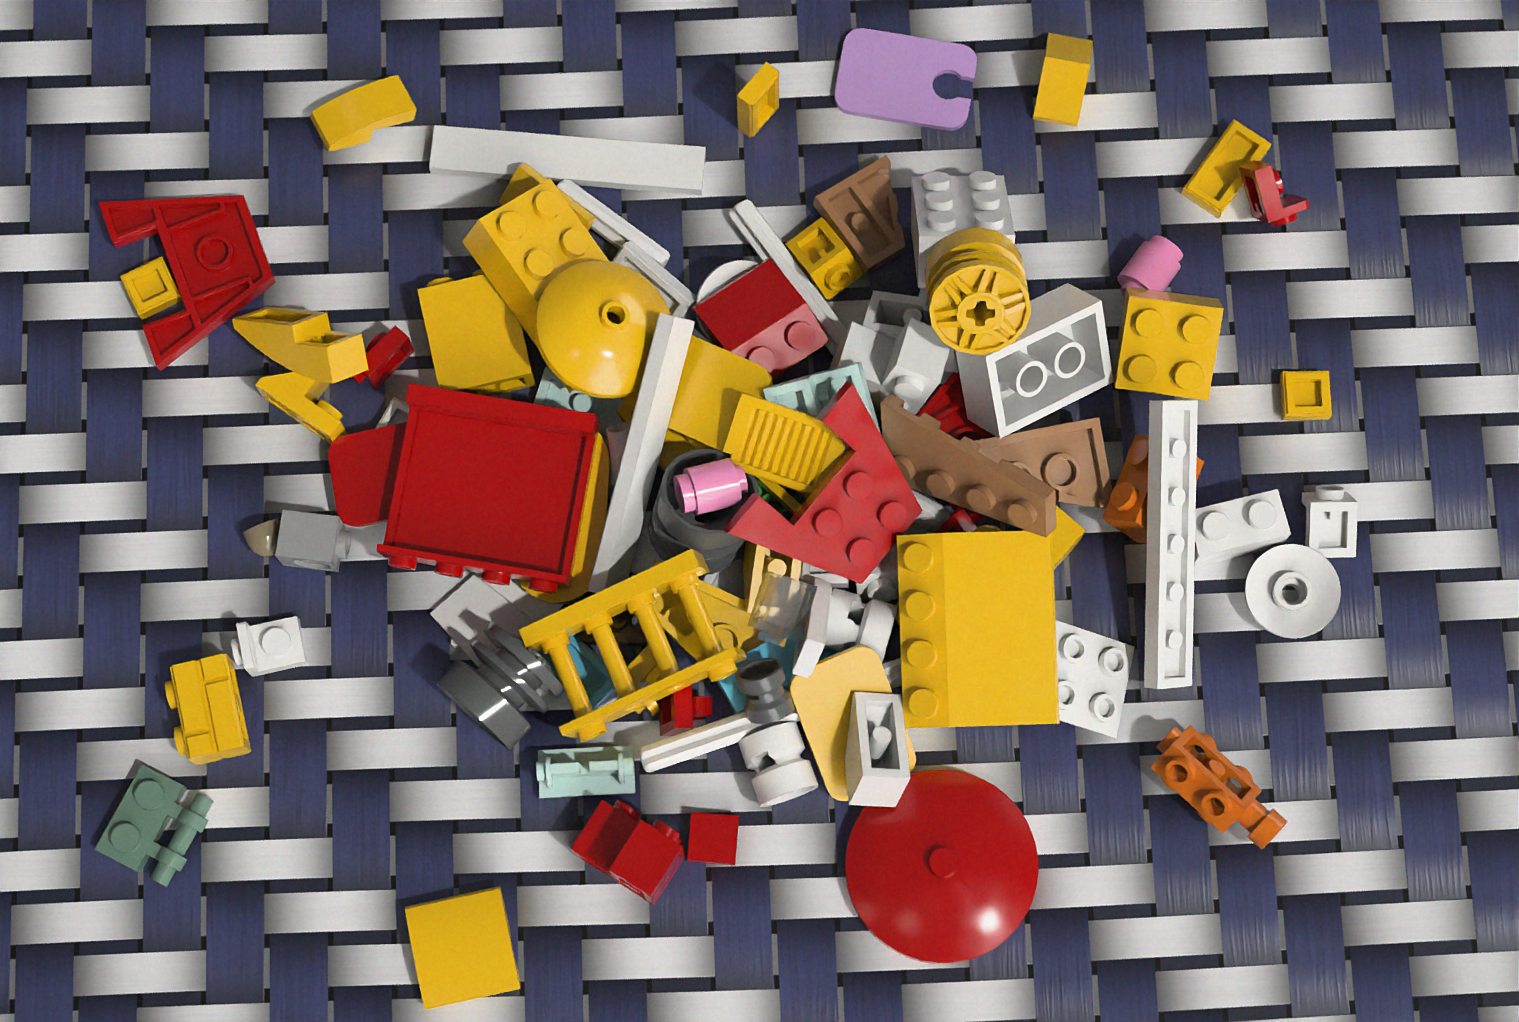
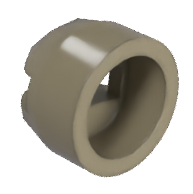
M273 519L243 532L250 550L264 557L275 555L280 528L279 520Z

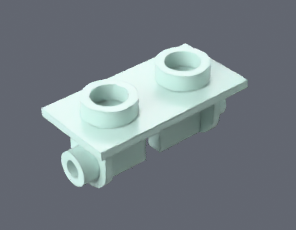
M633 745L538 750L536 773L537 781H539V798L636 793Z

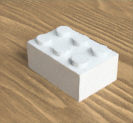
M935 171L925 173L923 176H912L911 233L918 288H926L925 268L929 254L940 240L957 230L974 227L996 230L1012 240L1015 245V232L1004 175H995L988 171H976L969 176H949L947 173Z
M1069 283L1064 284L1030 301L1031 313L1027 327L1014 343L998 352L981 355L955 350L968 420L1001 439L1112 383L1113 375L1102 301Z

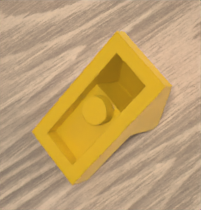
M296 372L261 377L255 384L266 401L330 445L336 438L347 435L340 421L343 415L336 408L322 399L315 404L330 383L314 380Z

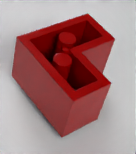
M602 800L570 849L575 856L654 906L685 858L683 846L680 845V834L655 819L652 825L647 824L643 820H640L638 823L637 821L641 814L619 800H616L613 806Z

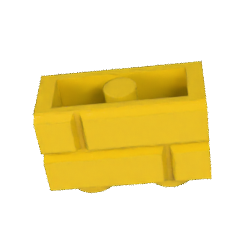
M218 654L201 658L197 661L193 660L172 665L170 667L172 680L165 681V692L170 708H178L181 726L174 727V738L179 754H187L188 760L194 765H202L219 761L223 758L250 753L251 747L233 660L227 654Z

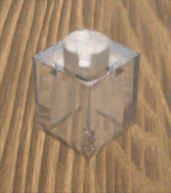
M765 571L747 626L759 629L757 639L781 647H785L787 639L800 642L818 587L774 572Z

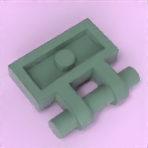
M142 764L94 850L138 873H141L149 857L158 860L159 862L150 879L167 887L175 871L181 872L187 861L184 855L197 831L202 833L209 821L205 817L214 801L197 793L188 809L178 805L187 787ZM172 818L180 822L167 848L157 844Z

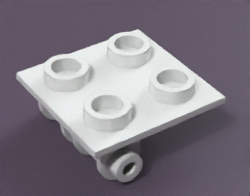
M1056 620L1059 720L1116 738L1135 647Z

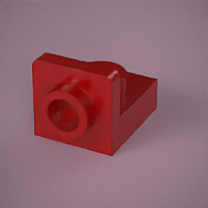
M1253 160L1238 166L1253 218L1270 223L1271 226H1280L1295 221L1298 218L1296 213L1310 208L1307 198L1295 194L1280 198V194H1283L1284 191L1283 183L1278 171L1272 168L1270 164Z
M396 325L388 333H379L366 348L368 370L350 378L359 385L366 380L377 390L415 351L409 337Z

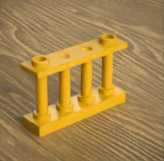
M689 549L519 629L526 648L531 646L536 651L543 650L544 654H550L575 714V720L559 727L562 736L570 738L579 737L581 742L592 740L608 731L605 724L707 677L710 678L711 682H715L738 671L736 664L746 660L747 656L743 649L735 646L726 650L723 649L697 588V585L700 583L698 577L710 572L701 553L694 549ZM671 589L673 594L679 593L706 656V659L683 670H680L653 607L657 603L655 597ZM626 610H629L630 614H636L663 678L640 690H637L610 628L614 623L612 617ZM586 630L587 634L593 635L619 696L618 700L596 710H593L567 647L571 643L569 637Z

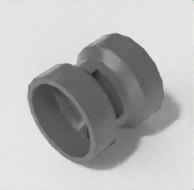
M762 658L753 660L741 666L735 673L739 690L746 694L747 699L744 702V709L747 719L751 723L767 724L785 718L794 709L790 691L784 688L782 684L785 680V672L779 659Z

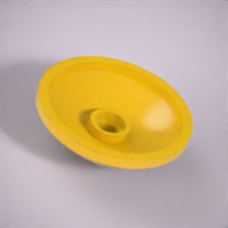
M586 261L563 270L547 285L540 296L535 310L534 332L537 346L544 361L551 371L565 384L590 396L619 398L639 392L658 315L660 313L671 314L659 291L637 271L610 261ZM607 312L615 313L620 319V324L612 323L607 317Z

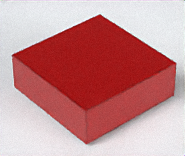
M691 812L687 862L735 866L739 816Z

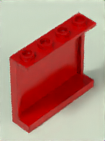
M409 383L405 402L410 408L383 545L377 544L376 551L383 557L389 558L387 565L401 569L416 570L417 563L434 565V573L448 577L463 578L464 571L481 573V581L495 585L509 586L510 579L528 581V589L542 593L556 594L557 587L570 588L600 426L597 415Z

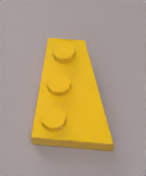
M655 560L651 567L662 562ZM699 580L700 583L697 585L698 591L724 650L735 646L743 649L746 654L779 635L786 618L745 612L744 599ZM671 589L656 596L657 603L653 607L663 631L697 662L706 659L679 593L673 594Z

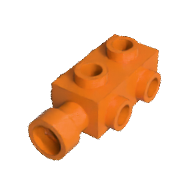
M1191 725L1184 732L1175 726L1156 746L1163 754L1150 768L1160 776L1168 788L1179 793L1197 810V813L1204 821L1214 825L1222 834L1237 821L1250 832L1247 837L1262 850L1288 822L1274 808L1269 811L1255 799L1262 790L1253 782L1251 773L1246 768L1238 765L1235 766L1217 750L1214 739L1208 734L1197 732ZM1194 745L1200 746L1204 750L1205 755L1198 753ZM1230 778L1238 780L1241 787L1235 786Z

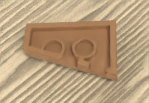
M1099 417L1011 433L1001 439L995 436L974 440V442L981 445L980 449L989 459L996 463L1005 459L1056 489L1057 503L1106 509L1113 490Z

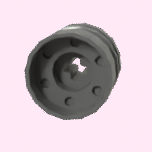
M694 449L677 456L665 469L648 523L650 543L663 561L689 549H694L703 555L710 571L703 575H707L730 567L740 556L746 540L727 533L723 528L752 494L756 493L760 496L755 477L745 473L748 492L742 494L740 505L700 515H695L693 511L684 514L681 512L673 485V477L683 474L685 468L731 458V454L715 449Z
M491 622L483 632L497 648L492 652L477 640L470 644L473 652L482 662L480 667L475 670L468 664L456 659L435 683L474 722L510 751L531 728L519 708L526 703L532 708L545 713L549 707L535 691L540 687L549 695L558 699L565 690L552 672L549 663L531 646L526 648L522 638L518 635L509 633Z

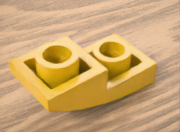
M398 75L355 88L324 103L311 111L310 118L328 152L370 142L373 130L413 121L417 109Z

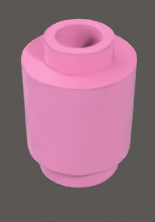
M1153 235L1149 241H1143L1118 275V282L1122 286L1120 288L1122 295L1125 296L1126 287L1165 291L1181 268L1179 263L1183 258L1181 250L1173 242L1159 235Z
M730 458L685 468L683 474L673 477L676 500L683 514L693 511L695 515H700L740 505L742 494L748 492L747 479L742 466H734Z

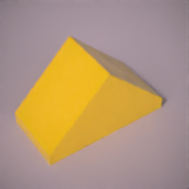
M1048 33L1033 119L1077 127L1091 64L1092 40Z

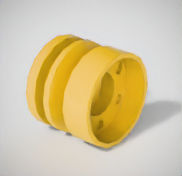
M974 227L957 230L939 241L928 256L925 268V281L932 328L941 341L958 352L974 355L998 352L1014 343L1027 327L1031 305L1022 255L1012 240L996 230Z

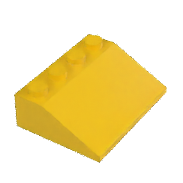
M1029 531L897 535L902 702L905 728L1060 724L1052 532L1046 538Z

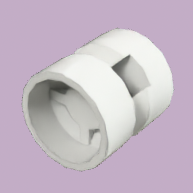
M834 588L831 595L824 649L839 653L853 646L864 645L873 649L879 656L881 663H883L898 605L877 599H872L868 604L862 603L859 594Z
M796 722L783 723L763 729L738 742L747 769L755 770L756 772L755 777L752 779V785L760 807L776 805L818 788L810 760L802 759L800 756L805 746Z

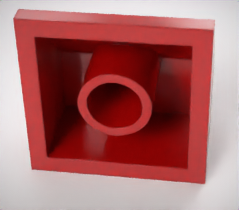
M767 258L692 307L713 345L761 365L770 373L772 379L830 342L807 302L771 258Z

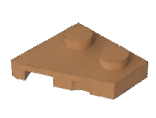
M886 155L817 195L813 202L819 214L848 247L865 276L901 255L905 248L902 226L898 223L897 219L899 211L896 193L893 194L889 174L891 163Z

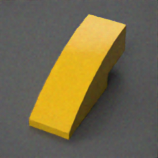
M267 306L232 319L234 329L250 344L273 361L308 378L334 384L368 370L362 334L332 331L327 312Z

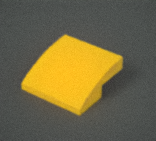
M501 886L405 906L410 942L425 1010L521 989Z

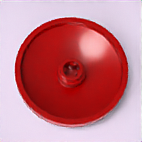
M944 769L926 770L910 774V780L896 807L865 806L850 833L845 856V877L849 897L865 927L877 940L894 952L909 959L930 964H954L969 961L990 952L1003 943L1017 929L1026 916L1034 899L1039 873L1038 854L1034 836L1028 822L1016 804L1004 792L982 778L961 771Z

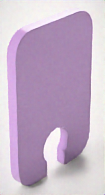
M857 28L846 35L843 43L834 94L836 106L843 113L955 131L966 123L971 99L961 97L943 99L934 92L933 82L939 75L944 73H951L961 80L974 82L977 57L969 46Z

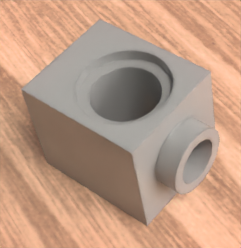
M282 510L275 553L283 566L339 572L340 559L348 558L351 544L350 531H345V525L340 517Z

